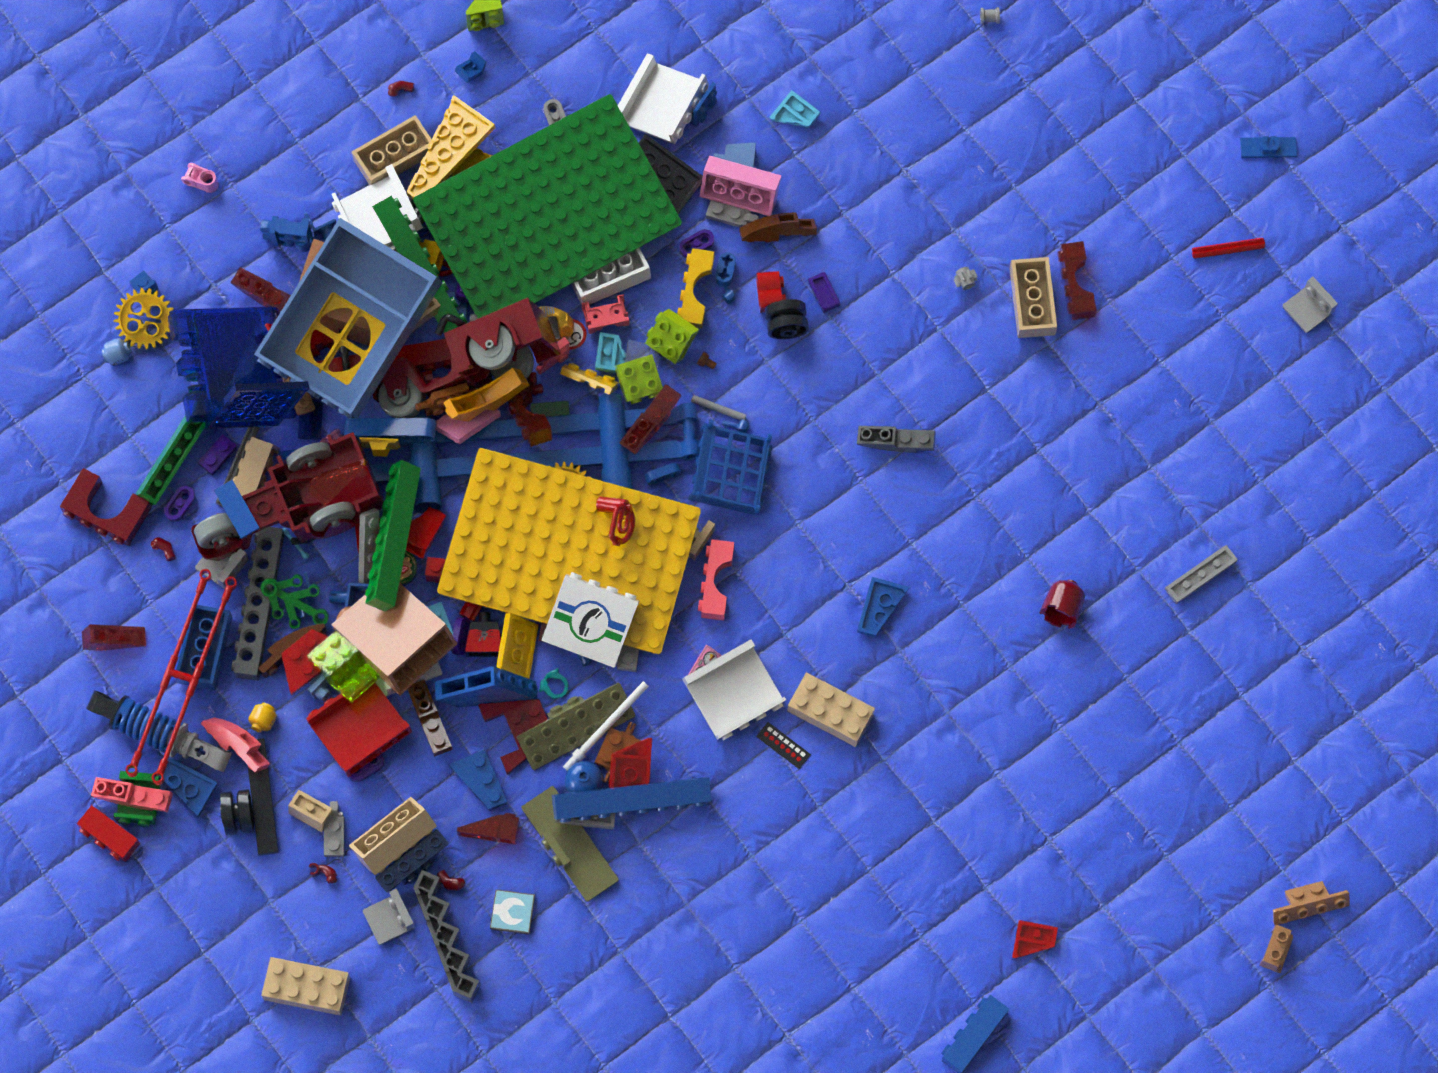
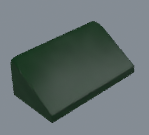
M569 401L531 404L532 418L570 414Z

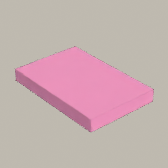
M486 409L469 422L452 419L445 414L436 421V431L461 444L499 418L500 411L497 409L495 411Z

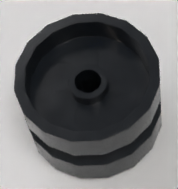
M796 299L780 300L769 304L765 308V316L768 321V336L774 339H792L806 334L809 331L808 319L805 317L807 314L806 304Z
M249 789L238 791L237 803H235V798L231 791L221 792L220 811L226 836L237 833L238 822L243 833L254 832V816Z

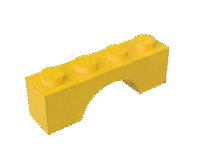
M692 248L691 254H687L686 260L689 269L688 272H684L683 283H686L685 290H681L680 301H683L682 308H678L677 314L696 328H702L705 306L697 301L693 292L699 279L712 274L715 254L713 251Z

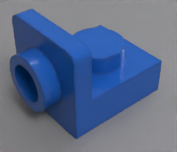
M144 270L129 281L138 294L141 288H144L145 293H147L149 288L152 289V294L159 289L155 280H152Z

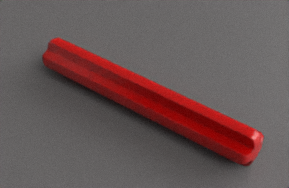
M1261 237L1192 248V256L1196 259L1265 248V240Z

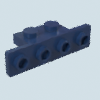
M437 829L377 875L375 877L376 881L386 893L390 892L401 882L403 885L413 883L418 878L417 875L421 873V870L428 871L434 865V856L448 846V841Z

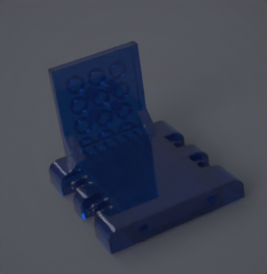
M278 308L178 309L169 314L167 318L172 341H179L180 346L191 347V349L181 351L182 357L176 362L178 376H186V380L189 382H198L196 385L188 386L189 393L183 397L187 422H205L206 429L279 426L284 419H291L297 416L294 407L310 389L308 381L277 382V379H282V377L273 371L274 367L270 370L257 361L258 357L254 355L268 333L265 324H273L279 315Z

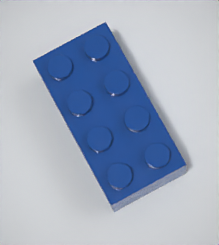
M202 605L196 606L182 643L176 670L193 675L196 665L202 656L219 608ZM224 610L204 661V668L197 684L199 688L216 689L232 622L230 610ZM175 678L178 684L189 685L190 683Z

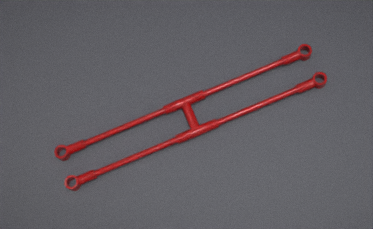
M208 569L200 571V581L196 589L194 601L174 654L170 657L160 684V691L131 763L126 766L128 776L135 777L138 774L137 767L142 756V749L171 677L190 682L164 757L161 759L157 771L152 775V781L156 785H161L164 782L163 775L168 764V757L189 701L194 695L204 668V661L225 605L229 601L232 591L237 587V581L234 577L226 578V587L221 598L220 608L193 675L174 670L179 658V651L199 598L203 594L207 582L212 578L211 572ZM205 573L209 574L207 578H203L202 575ZM230 581L235 582L233 585H228ZM130 768H135L133 773H129ZM161 776V780L156 781L155 777Z

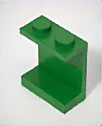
M120 771L119 779L122 782L154 789H160L161 785L153 783V774L138 772L135 777H130L126 771ZM156 776L155 780L159 781L161 780V777ZM118 804L117 813H114L113 817L122 825H130L131 822L138 823L139 826L149 827L150 824L155 825L157 810L147 811Z

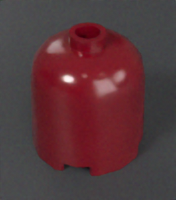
M1059 580L1053 583L1039 613L1044 614V620L1056 627L1061 628V625H1068L1069 629L1075 627L1085 600L1082 588L1073 580Z

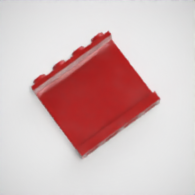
M370 673L359 677L355 684L351 687H345L335 698L328 699L321 708L312 710L306 718L310 727L348 777L412 733L406 720L402 719L375 683Z

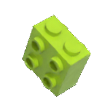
M667 309L656 316V324L648 331L646 335L648 338L645 344L674 364H677L683 360L699 329L672 310Z
M652 354L614 366L625 402L630 401L631 404L642 401L641 397L648 396L649 399L660 396L659 392L663 391Z

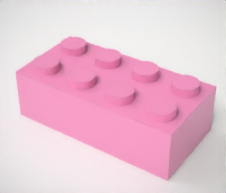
M709 156L703 171L699 197L770 216L777 202L781 175Z

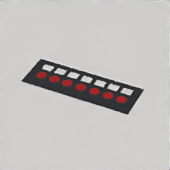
M769 722L766 723L756 736L798 769L811 755Z

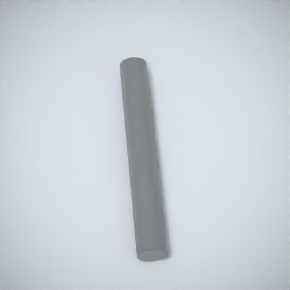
M693 395L691 400L692 403L740 421L741 419L745 420L747 416Z

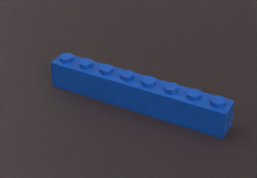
M708 777L552 795L554 819H559L560 823L571 822V818L579 817V820H589L592 815L606 818L610 817V813L617 812L618 816L629 815V811L637 810V813H647L651 808H656V811L668 810V806H676V809L687 808V804L694 803L695 807L706 806V802L712 801L710 779Z

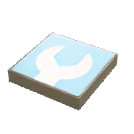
M496 890L490 929L530 934L535 895Z

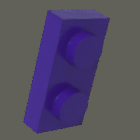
M222 434L200 458L198 465L213 476L238 447Z

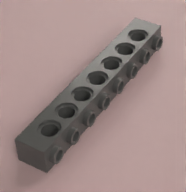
M268 527L255 533L254 542L257 545L256 550H252L251 561L254 562L253 567L249 568L248 571L250 584L245 588V598H247L246 605L243 604L241 615L244 618L243 623H239L238 634H240V640L236 641L235 644L237 657L236 660L232 661L231 667L236 678L259 681L260 672L258 668L262 665L272 606L269 597L264 596L261 588L256 587V584L268 578H273L277 581L285 536L282 528ZM265 545L272 546L269 551L262 550ZM262 563L269 564L266 569L259 568ZM267 585V588L273 590L274 586ZM255 600H262V603L259 606L253 605V602ZM252 618L259 619L256 624H250L249 622ZM250 636L256 637L252 643L246 642ZM250 654L253 656L250 661L243 660L245 655Z

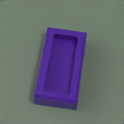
M825 272L808 278V283L823 313L840 306L841 303Z

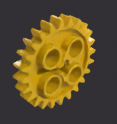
M141 288L138 294L134 289L133 296L126 293L128 299H120L123 305H116L120 311L114 312L115 315L119 316L118 319L113 320L119 323L115 329L122 330L119 336H126L124 342L131 340L130 346L133 347L137 343L138 349H141L144 344L145 348L149 349V344L156 348L157 341L163 344V337L169 339L166 334L167 332L173 333V330L169 327L170 325H175L174 322H171V319L176 316L170 315L174 308H168V305L171 303L170 301H163L165 295L158 297L159 291L152 294V289L149 288L147 293H145L144 288ZM139 302L142 306L141 311L135 313L132 309L133 304ZM153 306H158L160 308V314L158 316H153L151 314V309ZM146 313V317L160 319L161 323L145 321V324H143V320L129 318L128 315L144 316ZM132 321L138 323V329L134 332L129 329V324ZM151 324L157 327V332L154 335L148 333V327Z

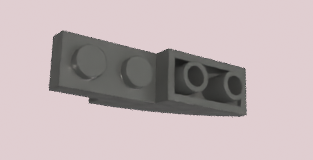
M859 426L857 445L908 453H917V450L934 451L936 432L935 430L897 429L890 426Z

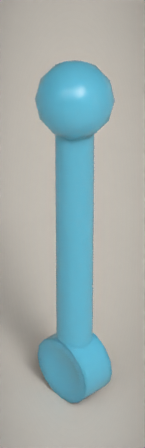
M284 527V528H283L284 534H285V535L289 538V540L291 541V538H293V537L289 534L288 530ZM294 545L302 554L303 559L309 558V554L304 552L299 545Z

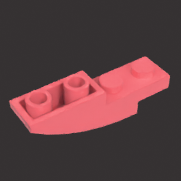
M215 717L201 722L207 733L213 736L220 747L225 749V751L233 749L255 773L267 769L270 765L267 759L258 751L262 744L243 728L232 722Z
M96 777L91 796L137 809L168 812L173 793L166 790L135 786L129 782Z

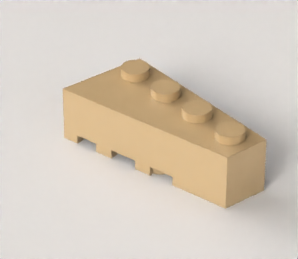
M254 437L247 441L245 445L246 454L244 458H241L238 469H240L238 476H235L233 479L242 496L265 486L264 482L267 481L266 471H268L269 467L273 466L274 453H279V447Z

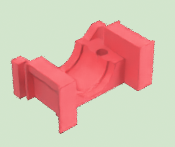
M624 294L617 296V303L590 308L589 302L581 303L589 334L599 331L608 325H617V327L629 326L628 312H626L624 305Z

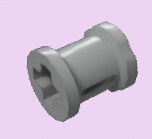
M999 7L988 10L980 8V23L996 22V24H999Z

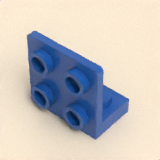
M712 82L695 107L689 122L693 126L697 127L700 122L703 123L709 108L712 109L717 102L716 83Z

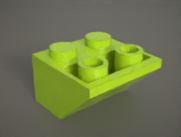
M474 0L466 10L468 31H480L483 28H496L503 25L504 18L501 0Z

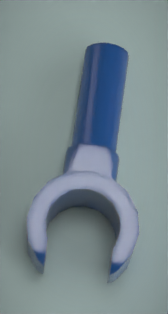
M727 286L724 287L726 293L722 297L729 304L735 300L733 290Z
M741 419L739 424L722 422V426L732 427L743 433H746L750 427L749 422Z

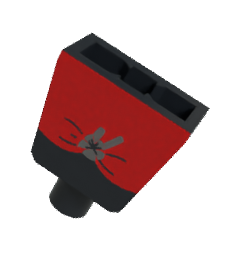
M480 612L479 622L470 623L465 649L466 657H498L501 638L498 622H491V613Z

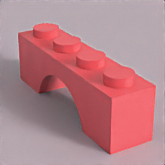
M711 539V545L706 547V557H709L708 564L704 563L703 575H706V582L701 583L700 593H704L703 600H699L698 605L701 618L724 621L727 597L717 590L714 580L722 569L732 566L734 542Z

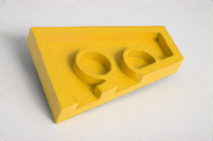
M573 363L562 366L560 372L561 375L584 383L588 381L592 388H604V393L609 395L617 390L619 382L614 381V377L608 375L602 377L597 375L596 371L590 369L584 371Z

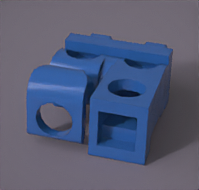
M272 216V221L262 220L260 231L263 233V239L271 240L273 246L279 247V244H281L282 246L291 247L295 243L296 247L302 252L310 250L313 240L310 219L302 218L301 223L288 221L285 218L279 219L278 216Z

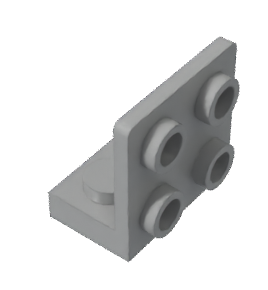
M1311 277L1307 281L1305 288L1285 302L1282 307L1301 329L1308 333L1334 313L1338 303L1314 277Z
M239 549L237 553L234 552L231 556L220 561L206 560L202 557L195 568L199 572L202 569H208L212 575L211 580L225 589L226 578L230 576L235 578L249 559L247 553Z
M397 888L390 891V897L363 909V913L379 945L415 929Z

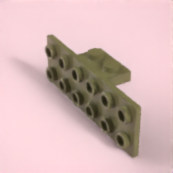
M618 682L586 700L581 696H574L568 699L566 704L551 708L550 712L546 714L548 720L518 735L517 740L531 768L536 770L583 745L627 699L621 684ZM631 706L611 728H615L635 717Z
M551 786L521 806V809L543 839L541 843L545 849L553 853L554 856L552 858L558 867L562 866L585 901L589 902L617 883L619 879L582 826L555 823L552 795L559 793L554 786Z

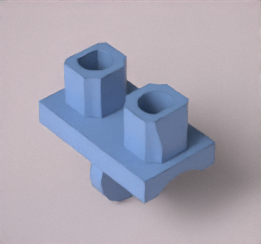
M330 664L326 670H323L309 682L311 686L307 690L314 699L319 698L322 701H326L331 694L326 687L331 683L337 688L343 680L336 668Z

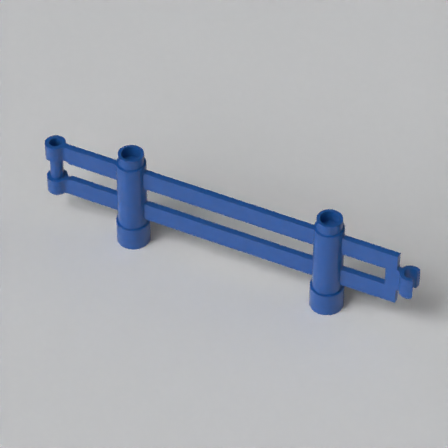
M617 393L599 396L598 412L494 420L464 441L599 431L601 445L599 447L510 453L506 455L546 466L550 465L555 468V463L562 467L563 462L566 463V467H569L572 462L573 468L602 465V481L633 489L629 463L676 459L693 461L696 460L700 452V448H698L699 440H696L694 424L698 421L696 404L683 403L673 407L624 410L621 395ZM423 409L413 418L432 419V415L426 416ZM676 423L683 424L684 441L682 442L675 440L627 444L626 429L672 426ZM436 431L434 442L399 443L400 447L409 446L410 461L408 463L421 468L413 509L415 512L424 513L429 507L441 509V485L438 482V478L471 476L476 456L437 459L436 444L455 443V441ZM363 448L369 462L368 449L370 448ZM395 463L370 464L377 483L389 482V469Z

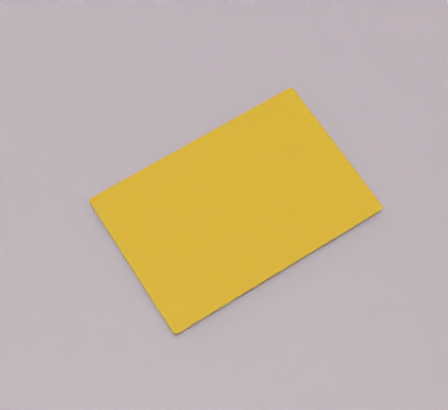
M480 448L476 455L437 592L443 596L548 624L566 574L570 575L573 572L581 575V579L589 582V579L600 582V586L607 589V586L618 589V593L622 595L630 593L637 596L636 600L640 602L637 605L623 645L660 654L663 649L701 509ZM600 496L627 499L632 505L635 514V528L631 538L625 544L620 546L612 545L608 535L613 513L597 511L596 502ZM624 516V520L622 521V529L625 526L626 516ZM616 525L614 535L620 538L625 537L627 532L620 534Z

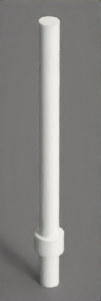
M643 681L580 749L577 748L572 753L573 756L563 767L568 771L573 764L582 761L589 749L649 686Z

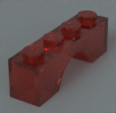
M1084 242L1061 244L1060 251H1057L1058 262H1062L1063 267L1060 271L1062 280L1065 279L1066 283L1064 294L1065 297L1069 298V303H1067L1068 314H1072L1073 320L1095 317L1097 309L1094 294L1082 289L1075 279V273L1085 266L1087 259Z
M529 385L507 402L509 403L508 407L511 415H515L517 427L522 429L523 439L528 440L532 447L551 441L552 431L545 414H534L525 409L533 402L532 390Z

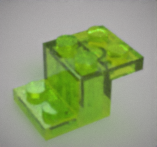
M336 630L307 655L309 661L321 670L327 682L351 703L380 678L379 674L365 662L360 651Z

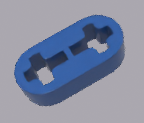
M723 253L719 257L716 283L721 287L729 286L733 280L736 258L732 253ZM727 260H730V262L728 263V267L725 266V262ZM724 273L727 274L725 280L721 279Z
M671 463L647 472L644 477L648 485H655L680 475L681 470L678 463Z

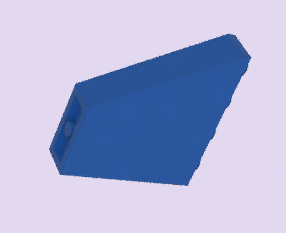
M494 666L435 681L436 700L455 707L536 700L538 692L536 681Z

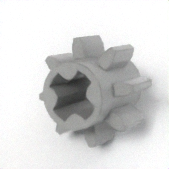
M963 267L956 271L954 282L957 288L961 286L963 290H967L976 285L975 281H977L978 276L974 269L970 271L969 267Z

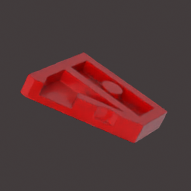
M1018 920L1012 958L1022 957L1055 947L1058 927Z

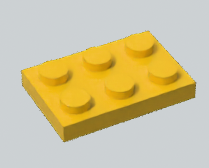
M512 613L505 614L497 668L530 679L538 624Z

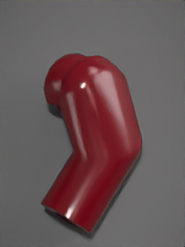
M401 80L394 82L387 88L389 89L388 95L395 97L399 90L413 92L415 84Z
M531 372L527 378L528 388L533 395L538 396V394L544 392L542 384H537L536 373Z
M161 537L154 538L151 541V547L154 550L161 549L164 551L166 561L176 559L170 542Z
M445 870L437 873L441 883L447 890L458 891L465 886L463 878H450Z

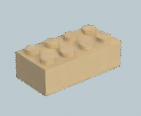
M415 115L353 150V161L369 185H372L389 176L385 167L391 164L397 175L420 163L423 157L426 156L427 148L432 139Z
M1049 257L1011 260L1010 277L1018 338L1055 335L1057 321Z
M806 672L788 704L787 711L856 747L874 715L875 708Z
M410 797L352 842L349 847L360 862L376 875L384 871L391 862L399 859L409 848L414 847L420 839L429 835L437 825L427 811Z
M270 957L261 996L265 1001L342 1016L350 975L344 971Z

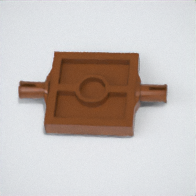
M467 383L436 391L431 393V396L425 401L415 403V408L417 411L424 409L426 416H437L445 411L444 402L446 400L468 394L477 389L475 386L469 388Z
M629 722L625 732L609 728L594 764L603 767L607 771L603 780L604 783L610 777L611 753L641 741L632 735L637 726L635 723H633L630 730L632 722Z

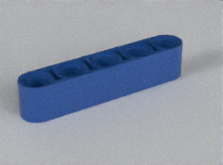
M348 418L345 420L344 436L354 432L358 440L359 437L398 439L399 443H430L435 441L437 422L430 418Z

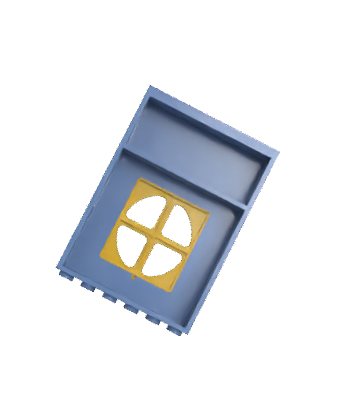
M339 218L254 355L258 357L257 361L270 370L274 367L273 371L287 380L289 376V381L301 389L305 386V391L315 398L323 397L321 401L333 409L336 406L339 407L337 411L349 419L352 416L358 419L442 282L437 276L342 218ZM341 308L351 309L353 314L340 334H336L320 323L321 318L333 310ZM359 317H364L370 327L371 340L367 350H362L347 340L348 334ZM314 330H319L334 340V345L322 363H317L311 353L310 343ZM342 346L361 357V361L349 370L332 372L328 369L331 361Z

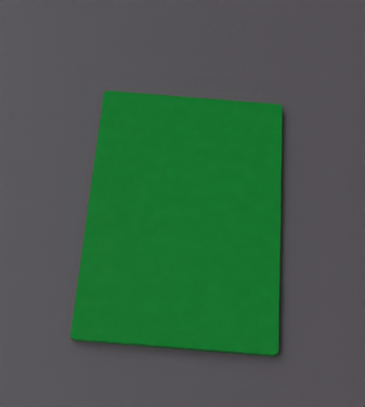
M611 94L598 99L426 190L413 199L478 319L525 298H529L535 304L682 224L673 204Z

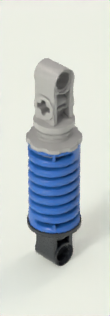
M95 690L86 707L87 710L110 719L109 728L111 730L119 729L122 734L126 733L127 736L140 741L152 709L149 710L148 706L143 707L141 703L135 704V701L127 695L123 696L118 702L108 695ZM157 712L145 743L148 746L159 749L161 752H165L176 725V720L174 718L169 720V716H163L161 712ZM181 723L169 756L173 758L177 753L185 759L190 756L216 770L224 772L232 753L198 739L199 735L197 733L188 731L189 726L187 723ZM200 748H203V750L206 752L204 755H201L202 752L199 751Z

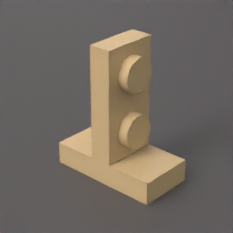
M708 520L701 532L696 527L689 558L695 561L715 531V523Z

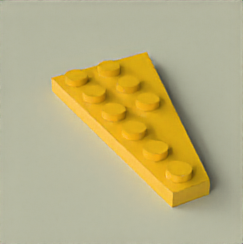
M453 95L451 104L444 113L445 117L438 126L427 148L426 156L423 157L418 172L415 173L406 191L407 196L414 199L415 196L445 181L496 128L495 124Z

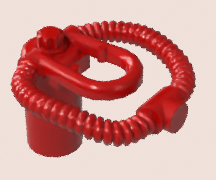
M600 496L596 502L597 511L613 513L608 535L612 545L620 546L625 544L631 538L635 528V514L632 505L627 499ZM624 516H626L625 526L622 529V521L624 520ZM616 525L620 534L627 532L625 537L620 538L614 535Z

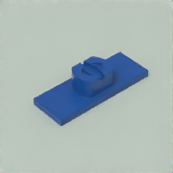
M1263 136L1240 138L1241 158L1297 157L1296 137Z
M233 480L214 490L241 539L260 529Z

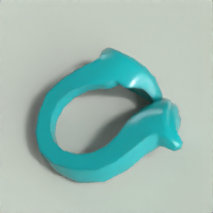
M556 668L548 672L544 679L541 680L539 692L544 691L552 699L562 698L568 691V681L559 673V669ZM546 679H560L564 683V691L559 695L552 693Z

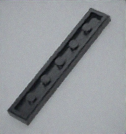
M257 739L262 744L258 751L267 759L265 739ZM248 767L258 855L278 853L269 770L267 768L255 773Z

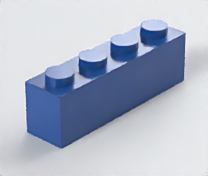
M991 994L987 999L985 997L982 998L977 1005L980 1009L976 1014L971 1013L965 1021L967 1026L964 1030L960 1028L953 1037L955 1039L952 1045L948 1044L941 1053L944 1055L941 1061L957 1073H963L1009 1011L1008 1007Z

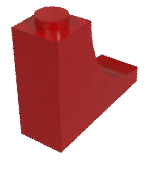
M429 507L421 516L411 520L406 550L423 559L441 530L446 515L438 509Z

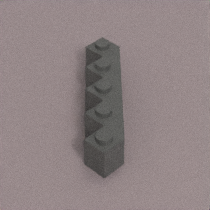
M421 870L414 885V891L454 996L473 1003L479 990L480 982L464 974L471 960L470 955L454 948L461 933L459 928L445 923L451 909L450 903L435 897L441 885L440 877Z

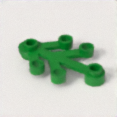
M296 574L291 579L279 582L273 578L265 579L262 582L261 592L264 596L269 597L273 610L272 616L275 619H281L284 615V609L279 606L277 598L279 597L285 602L291 628L297 629L301 624V619L297 616L294 606L313 616L315 624L323 623L325 625L327 623L329 614L325 609L317 610L299 600L308 596H318L320 587L317 584H312L307 589L287 593L282 589L291 586L300 587L302 585L303 578L301 575ZM295 578L300 579L299 584H296L294 582ZM267 585H273L274 589L269 590ZM316 588L317 593H312L310 589ZM276 610L281 611L280 616L275 614ZM318 614H324L325 618L320 619ZM292 620H297L298 625H293Z

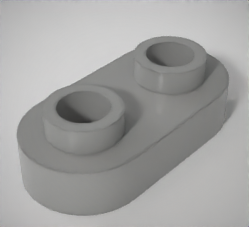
M551 99L544 104V114L548 125L566 117L563 107L558 100ZM555 109L556 112L552 113L550 110Z

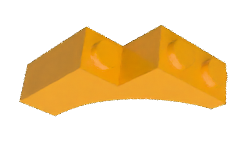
M511 368L494 381L475 391L459 397L449 398L444 402L445 411L452 419L469 422L486 409L495 411L528 387L529 383L520 369Z

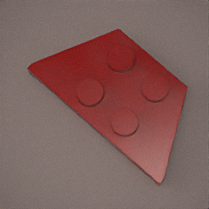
M311 629L282 652L291 695H294L330 664L350 650V646Z
M652 738L643 739L611 753L609 788L649 784Z

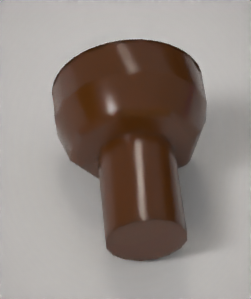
M704 351L696 364L702 367L706 365L714 369L717 363L709 359V354Z

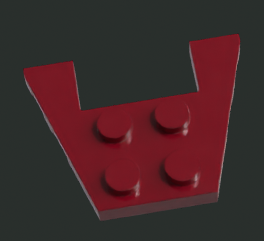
M539 699L478 705L485 722L502 715L505 716L518 746V750L500 757L507 775L526 760L517 736L548 720Z

